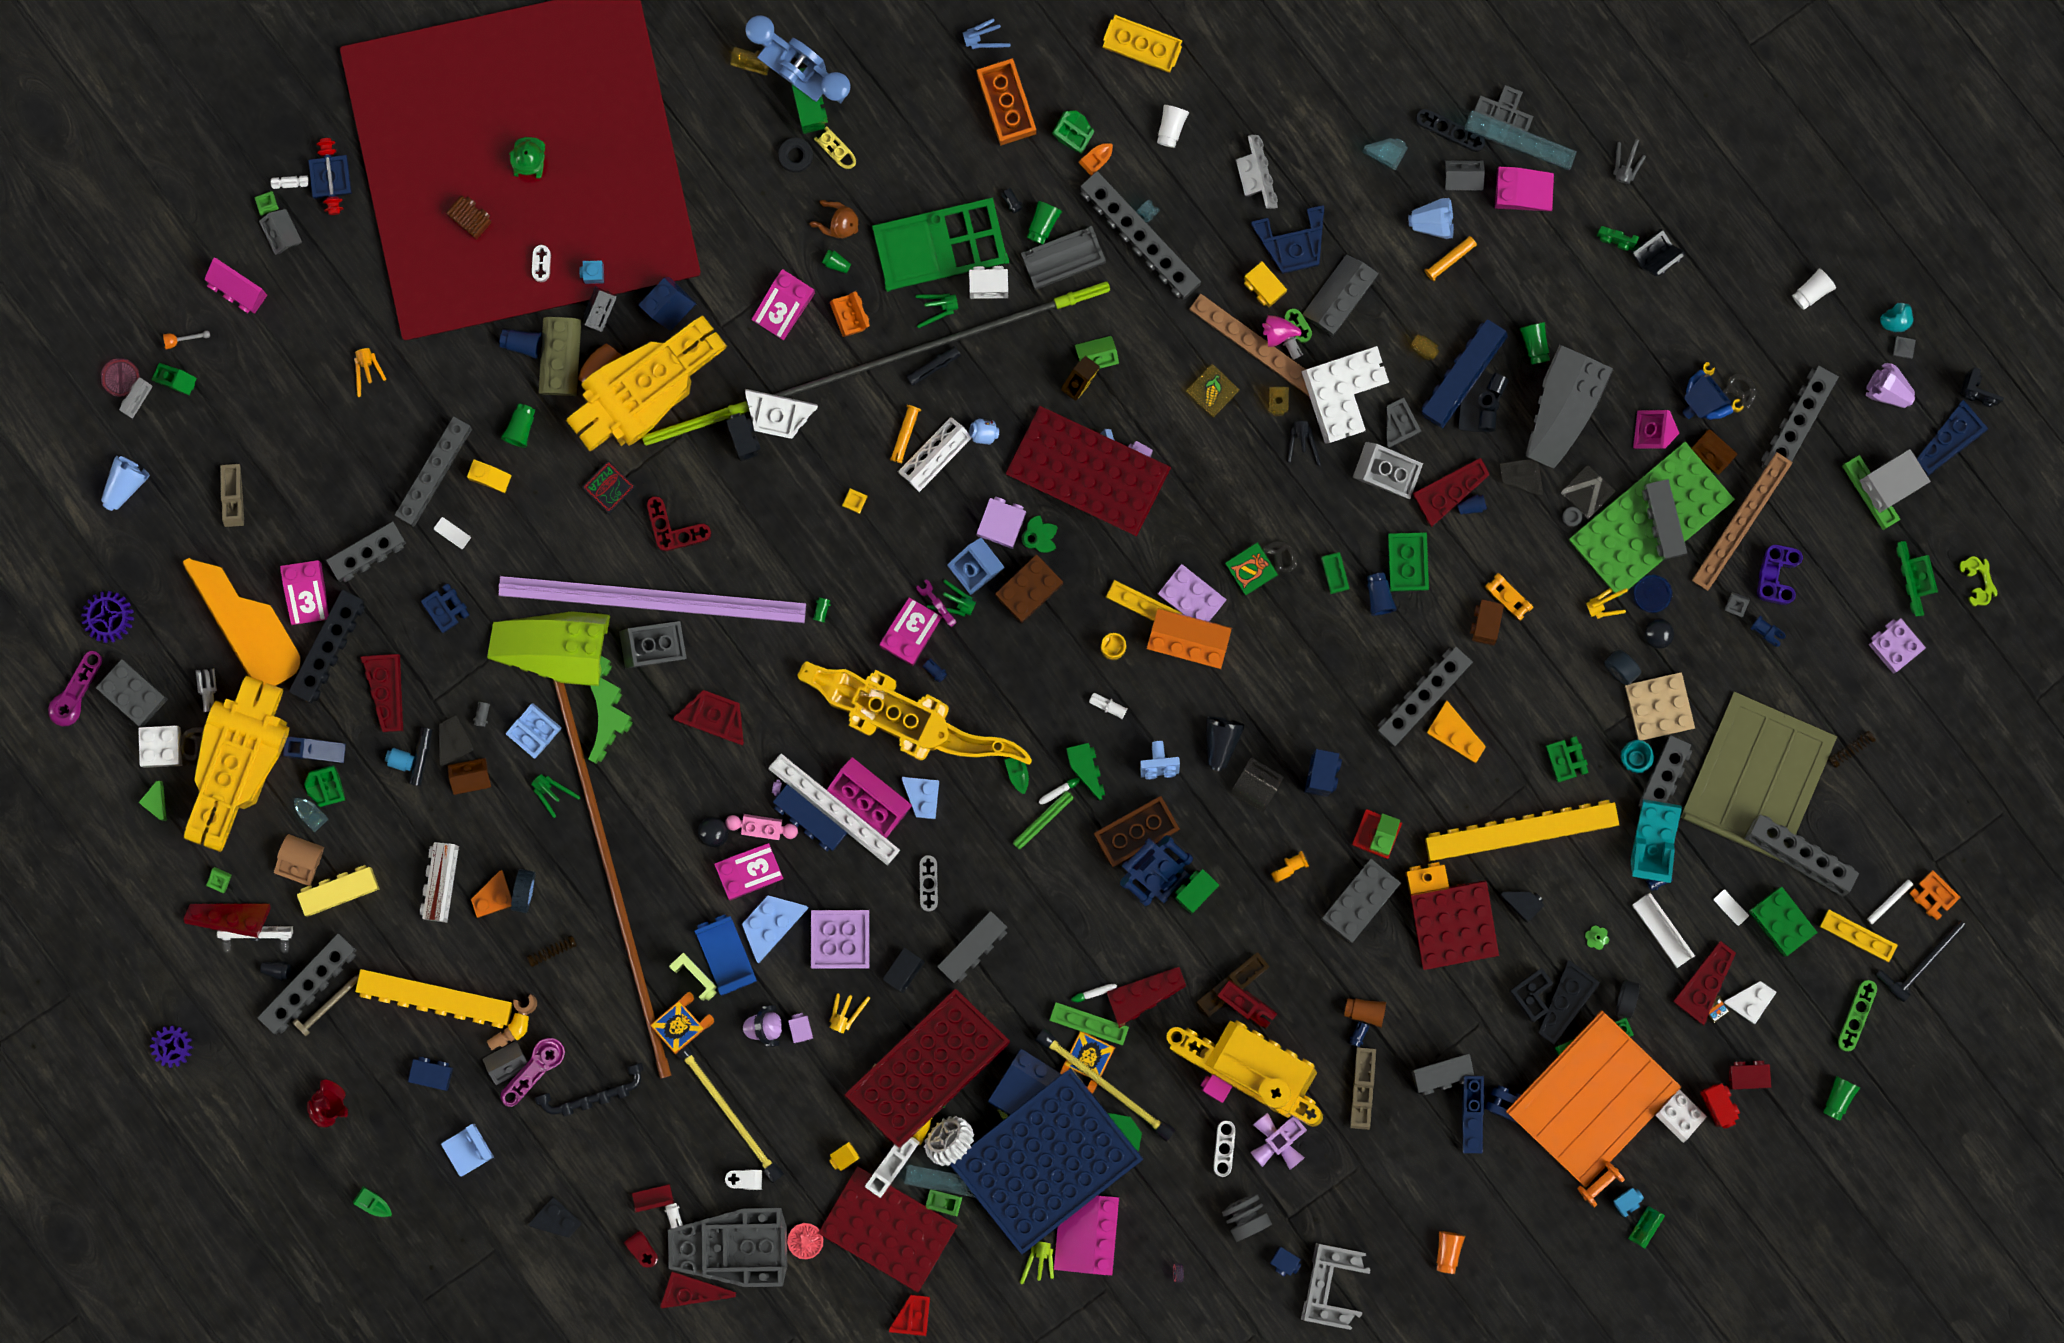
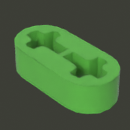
M1288 310L1285 314V319L1288 320L1291 313L1293 315L1297 314L1296 321L1298 325L1293 320L1289 322L1308 332L1307 338L1294 337L1300 343L1308 342L1312 336L1308 323L1299 310Z

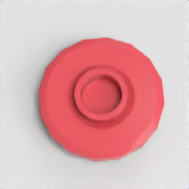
M809 1223L796 1225L791 1229L787 1240L791 1253L799 1259H810L819 1254L824 1240L823 1236L818 1234L820 1230Z

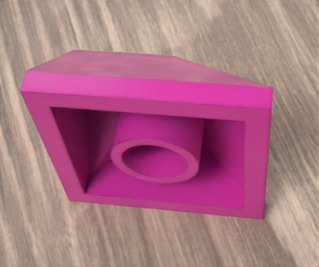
M1669 410L1637 411L1633 448H1666L1679 434L1671 412Z

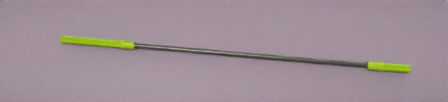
M1103 282L1073 293L1069 292L1066 295L1054 298L1052 302L773 395L788 397L1055 307L1060 309L1069 305L1072 306L1077 302L1109 292L1110 286L1108 282ZM746 401L729 405L727 408L646 434L642 439L647 446L728 419L731 415L737 413L741 415L750 412L749 406Z

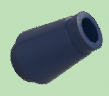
M1478 494L1458 504L1461 515L1482 513L1483 510L1487 509L1484 496H1478Z

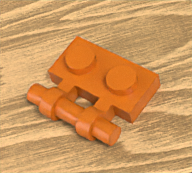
M1933 870L1919 883L1924 889L1921 893L1915 888L1909 893L1914 898V901L1920 904L1926 910V913L1929 916H1933L1936 920L1942 916L1937 911L1940 907L1948 911L1960 898ZM1928 894L1936 901L1933 905L1925 899Z

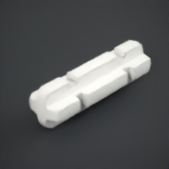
M297 176L281 177V179L279 177L271 178V187L273 189L280 187L293 188L299 185L307 187L309 185L307 176H299V178Z

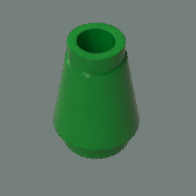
M828 250L822 261L825 267L847 273L851 266V263L835 250Z

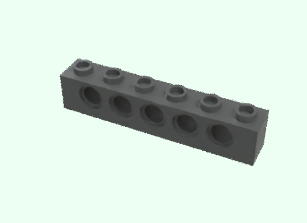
M1818 366L1815 370L1811 369L1807 376V379H1809L1807 385H1802L1797 394L1800 398L1797 403L1794 401L1788 410L1791 412L1788 419H1783L1779 426L1782 429L1780 434H1775L1770 443L1772 445L1770 452L1766 451L1761 459L1763 462L1762 468L1765 469L1777 449L1782 450L1784 457L1792 462L1839 376L1821 366ZM1812 385H1820L1821 392H1814ZM1804 400L1811 402V409H1806L1803 406ZM1794 417H1800L1803 420V424L1800 426L1796 425ZM1785 433L1793 435V442L1786 441Z
M456 417L452 418L397 510L395 516L412 527L416 525L472 431L471 426Z
M1457 647L1453 650L1449 648L1442 655L1445 659L1440 664L1436 662L1429 669L1432 673L1427 678L1423 676L1416 683L1419 687L1414 692L1410 690L1403 697L1406 701L1401 706L1397 704L1391 710L1393 715L1388 720L1384 718L1378 724L1380 729L1377 733L1392 747H1395L1473 663ZM1445 664H1453L1454 672H1446L1444 669ZM1439 677L1441 679V686H1433L1432 678ZM1426 691L1429 696L1428 700H1420L1419 692ZM1413 705L1416 709L1415 714H1407L1406 706ZM1400 719L1403 723L1402 728H1394L1393 720Z
M1760 814L1755 818L1744 838L1842 897L1850 893L1859 875L1852 866L1841 863L1835 856L1823 852L1820 847L1809 844L1803 837L1794 835L1782 825H1777L1768 816ZM1767 831L1772 834V838L1767 835ZM1783 841L1788 843L1789 848L1784 845ZM1800 851L1805 854V858L1801 856ZM1816 861L1821 863L1822 868L1817 865ZM1833 870L1837 872L1838 877L1833 874Z
M338 933L262 1012L258 1019L272 1033L277 1034L279 1032L282 1034L289 1027L287 1023L292 1018L295 1020L302 1013L300 1009L305 1004L307 1006L310 1005L316 998L314 995L319 990L322 992L329 985L327 981L332 976L336 977L343 970L341 966L345 962L350 963L355 958L356 954L354 953L357 949ZM334 952H339L340 960L334 963L331 960V955ZM320 966L327 968V973L323 977H320L317 972ZM307 980H311L314 984L310 991L304 988V983ZM294 994L300 996V1002L296 1005L291 1003V996ZM280 1008H284L287 1012L286 1017L283 1019L277 1016Z

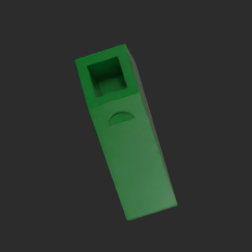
M1089 743L1066 748L1070 768L1094 796L1101 801L1105 792L1103 784L1099 785L1097 777H1100L1098 765L1094 766L1093 758H1096L1094 747H1090Z

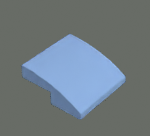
M532 703L522 716L516 720L506 735L535 759L562 727Z

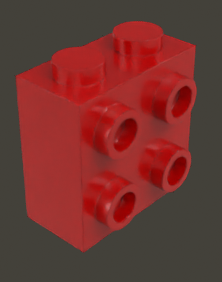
M1719 1083L1700 1091L1716 1127L1726 1129L1736 1124L1735 1120L1739 1119L1737 1114L1740 1112L1735 1103L1732 1104L1729 1098L1731 1093L1727 1085L1724 1086L1723 1083Z

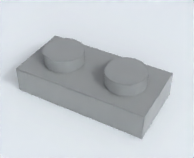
M138 378L132 385L127 398L122 401L119 410L133 419L153 386L145 380Z

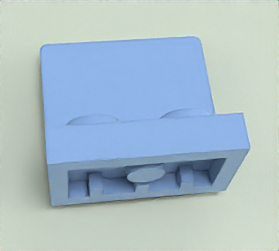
M475 1124L469 1125L465 1130L441 1144L461 1177L494 1158Z

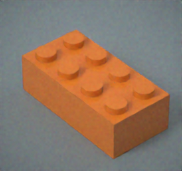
M1013 58L978 69L977 77L1000 146L1035 135L1036 127Z

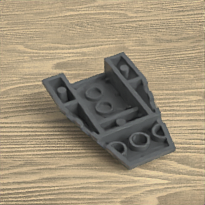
M1559 344L1542 386L1545 388L1543 396L1539 398L1538 404L1541 405L1538 415H1535L1534 422L1536 425L1535 430L1531 431L1526 452L1527 457L1551 468L1556 467L1578 438L1596 409L1613 372V368Z
M740 1209L669 1229V1269L742 1287L783 1286L787 1270V1227L782 1209Z

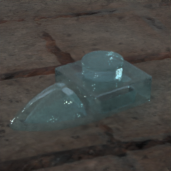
M301 798L295 799V808L298 815L316 832L328 820L327 816L312 802Z

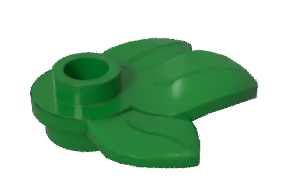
M1036 516L1028 522L1027 530L1022 535V543L1025 547L1036 548L1042 553L1051 552L1056 549L1051 539L1055 536L1058 527L1053 524H1043L1041 517ZM1033 536L1035 541L1029 542L1027 538Z

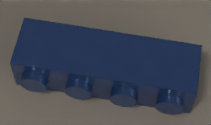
M788 784L773 801L776 805L774 807L775 810L782 815L784 813L789 815L791 823L796 827L801 825L805 828L804 833L811 839L816 837L821 841L819 845L827 852L829 849L834 851L848 834Z

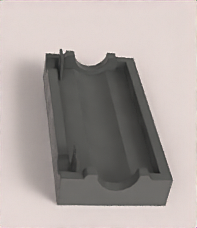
M1092 226L1021 253L1034 290L1106 263Z

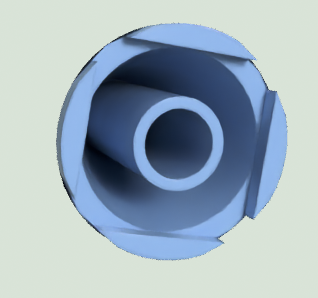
M116 456L101 498L103 506L111 511L113 509L118 510L148 479L149 473L145 469L141 472L138 464L122 456L119 458Z

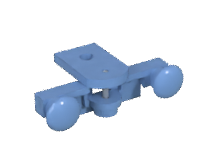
M755 16L748 21L746 25L747 37L750 41L765 47L757 57L760 61L815 102L824 94L828 99L838 101L841 104L850 92V82L844 74L838 72L828 74L823 59L797 39L792 38L789 43L785 42L774 33V25L769 18ZM796 57L798 60L794 65L791 64V60ZM802 62L807 65L803 73L798 69Z

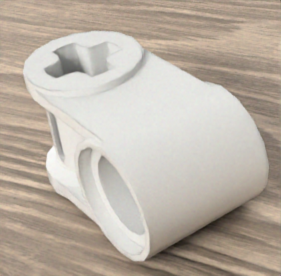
M733 1170L727 1173L725 1182L730 1188L762 1190V1170ZM732 1174H736V1177L740 1179L736 1182V1185H732V1182L728 1181Z

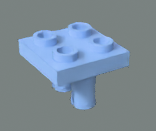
M1163 741L1152 742L1153 759L1141 761V777L1155 779L1157 776L1164 775V777L1169 778L1179 774V757L1165 758Z

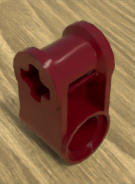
M640 1230L624 1241L629 1251L643 1267H653L657 1264L658 1256ZM645 1255H652L651 1263L644 1262L646 1259Z

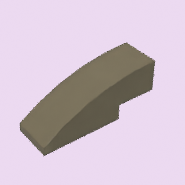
M240 464L221 465L222 521L225 527L244 526Z

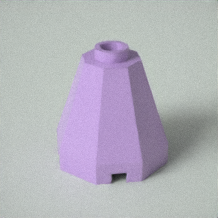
M1892 363L1883 364L1881 367L1884 369L1882 371L1877 370L1867 385L1869 392H1866V396L1872 400L1901 408L1911 406L1915 400V391L1898 367Z

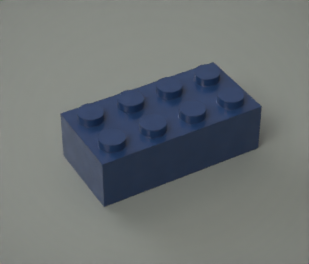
M1315 750L1311 755L1304 793L1327 797L1335 791L1338 784V778L1335 775L1340 770L1342 763L1339 753Z

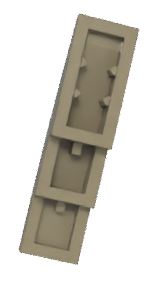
M1358 1047L1356 1049L1350 1128L1370 1129L1376 1049Z

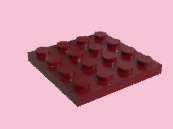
M1486 880L1410 894L1423 970L1499 956Z

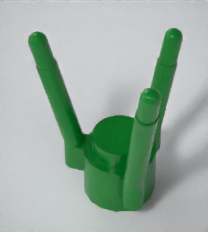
M950 293L943 295H916V298L940 299V301L925 303L924 306L941 305L942 310H946L918 324L917 327H923L944 316L954 314L953 310L958 309L956 295H950Z
M943 580L948 587L962 596L959 599L946 592L943 593L945 597L959 603L957 608L960 610L946 608L948 612L959 614L963 617L965 614L970 616L976 602L947 580ZM927 605V608L937 610L934 605Z
M541 774L531 785L535 788L534 792L539 796L553 818L556 817V814L543 796V794L548 793L556 802L559 801V798L550 790L552 787L550 784L576 799H580L579 795L555 782L549 776L545 777Z

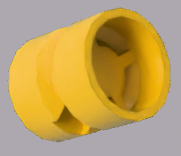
M1110 633L1102 640L1101 652L1107 659L1117 660L1125 653L1126 641L1120 634Z

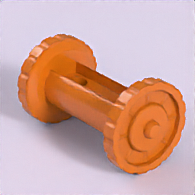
M1609 1161L1605 1163L1608 1171L1587 1190L1581 1186L1577 1188L1583 1199L1587 1200L1593 1207L1597 1206L1594 1197L1615 1178L1621 1183L1625 1180L1619 1173V1170Z

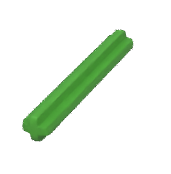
M1066 791L1014 840L1013 844L1018 849H1021L1073 800V796Z

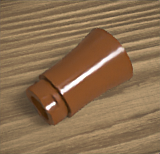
M1348 998L1344 1016L1382 1028L1387 1001H1369L1357 998L1354 1000Z

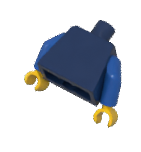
M1709 362L1704 364L1703 370H1699L1689 379L1686 388L1687 394L1684 397L1689 406L1682 411L1688 419H1691L1695 414L1699 418H1706L1708 420L1720 419L1732 414L1733 411L1740 412L1744 407L1737 408L1735 406V403H1738L1740 399H1736L1732 405H1728L1731 401L1711 377L1715 367L1710 371L1706 370L1710 365Z

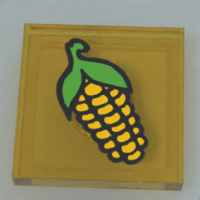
M1212 364L1186 390V393L1214 418L1240 390Z

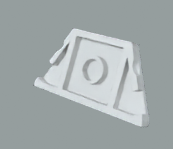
M745 389L753 427L758 432L792 439L798 432V429L805 424L808 417L818 407L817 404Z

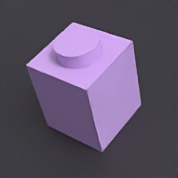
M803 1013L793 1015L792 1020H788L794 1043L813 1039L808 1016H803Z

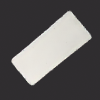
M443 517L434 527L435 531L461 549L471 539L469 535Z
M1723 890L1714 899L1738 926L1749 917L1726 890Z

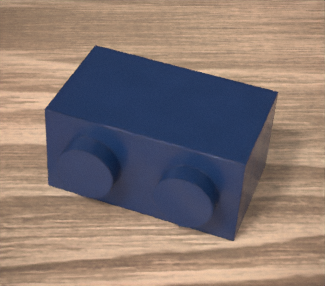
M419 1057L418 1060L413 1059L408 1082L448 1091L453 1068L448 1067L449 1063L438 1061L437 1064L430 1063V1059Z

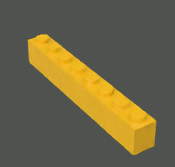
M362 969L360 970L355 991L360 993L359 997L371 999V996L379 997L378 1001L390 1003V1000L398 1001L397 1005L409 1007V1004L417 1005V1010L426 1012L428 1008L435 1009V1014L446 1016L447 1012L453 1013L454 1018L465 1020L466 1017H471L473 1022L480 1024L489 1021L492 1022L491 1026L503 1028V1025H509L513 1007L511 1002Z

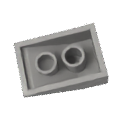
M1366 442L1353 478L1410 499L1423 463L1381 445Z

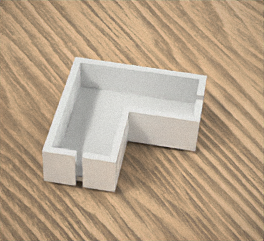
M1377 346L1301 371L1325 444L1366 431L1354 394L1389 383L1384 366L1380 367L1379 365L1383 362Z

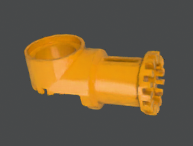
M1300 851L1298 855L1290 859L1285 858L1286 867L1281 868L1278 872L1271 873L1274 882L1277 883L1294 874L1295 870L1304 866L1306 868L1309 867L1303 852Z

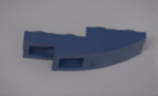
M1464 1076L1462 1104L1463 1153H1483L1484 1076Z

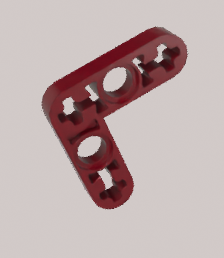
M652 497L648 500L647 508L656 543L660 550L671 551L710 539L711 530L706 524H698L671 531L663 500L660 497ZM653 501L661 503L659 512H664V515H658L653 518L652 515H656L655 509L651 508ZM664 519L666 521L665 528L657 529L655 526L656 521ZM700 528H703L705 531L708 530L704 538L701 535L695 536L697 540L693 541L690 530H694V534L699 533ZM669 530V534L665 533V536L671 542L668 543V547H664V545H660V542L663 541L662 535L658 536L657 533H664ZM683 532L689 534V540L686 543L680 542L678 538Z

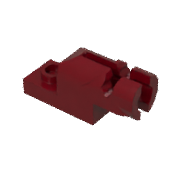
M1231 980L1228 981L1218 997L1247 1019L1251 1018L1265 1029L1271 1022L1260 1016L1264 1014L1273 1020L1278 1014L1247 990L1244 991Z

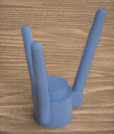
M990 19L963 32L966 46H972V49L1010 47L1011 45L1009 43H977L981 41L979 35L1001 27L996 25L978 31L993 23L994 19Z

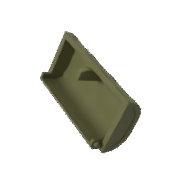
M564 317L543 318L539 378L540 395L577 396L581 320Z

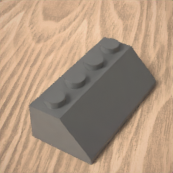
M1346 254L1302 314L1303 317L1333 338L1379 273L1364 262Z

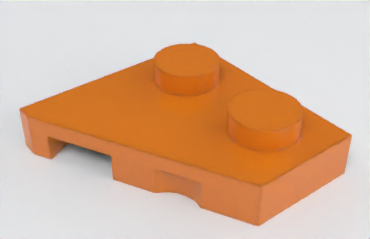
M503 870L499 871L471 899L477 918L511 907L512 897Z

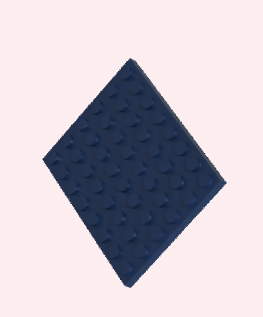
M1069 1068L971 1145V1149L966 1151L967 1154L962 1156V1160L958 1159L955 1164L951 1162L950 1165L1018 1251L1023 1254L1144 1158L1075 1071Z

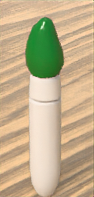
M1080 778L1070 779L1067 783L1044 795L1039 800V804H1045L1070 788H1074L1079 783Z
M1108 984L1079 993L1071 1000L1073 1002H1082L1085 999L1116 989L1117 985Z

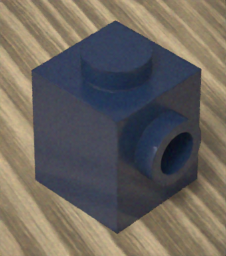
M1279 1247L1270 1264L1277 1267L1275 1271L1285 1277L1286 1274L1291 1276L1292 1273H1297L1301 1267L1299 1263L1301 1259L1284 1248Z

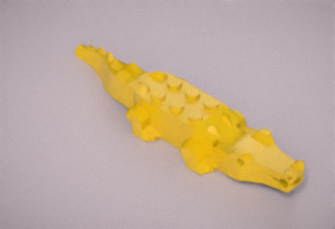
M806 661L798 673L799 680L820 691L831 706L850 712L849 726L868 736L873 734L876 728L900 739L901 751L920 761L926 758L929 751L938 749L957 756H1005L1029 765L1032 762L1029 754L1014 742L1004 738L971 735L946 723L945 718L949 710L946 704L930 695H926V697H922L921 700L919 699L918 702H915L894 692L896 680L877 670L864 680L846 669H825Z

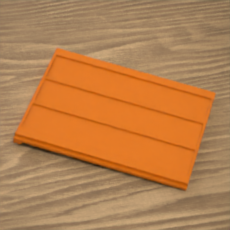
M1601 1010L1506 1112L1586 1188L1606 1167L1605 1163L1613 1160L1673 1097L1681 1086Z

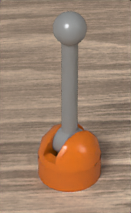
M209 331L178 338L171 333L163 334L166 349L175 347L178 341L210 337Z

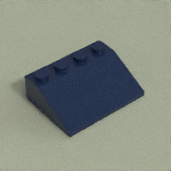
M1021 1049L988 1102L1006 1114L1011 1115L1062 1074Z

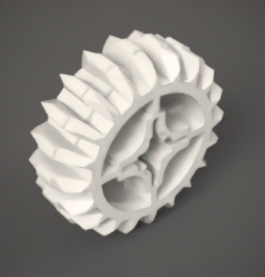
M949 1116L947 1120L943 1118L941 1123L937 1122V1125L931 1128V1133H927L928 1138L924 1140L926 1143L924 1148L927 1156L934 1163L941 1166L945 1164L949 1166L951 1162L955 1164L956 1160H962V1156L967 1154L966 1151L971 1149L970 1144L974 1142L973 1129L966 1120L957 1116Z

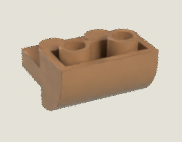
M288 834L279 850L274 873L310 886L316 868L320 863L324 847Z

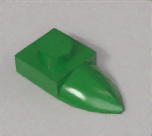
M1014 758L1004 759L1012 784L1019 792L1025 794L1029 781L1026 764Z
M365 1186L362 1187L353 1201L354 1205L374 1216L388 1217L392 1215L388 1204L380 1195Z

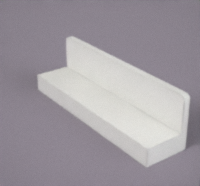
M1651 893L1632 904L1676 968L1695 957Z

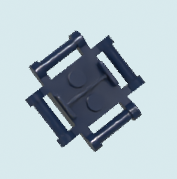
M1169 835L1164 836L1158 843L1148 838L1145 841L1146 844L1129 861H1125L1122 864L1128 873L1121 879L1120 885L1125 889H1129L1140 899V903L1144 906H1148L1154 896L1165 903L1168 897L1191 876L1183 867L1193 861V856L1185 853L1174 843L1173 838ZM1169 848L1179 859L1176 861L1164 849ZM1135 878L1148 889L1145 893L1132 883Z

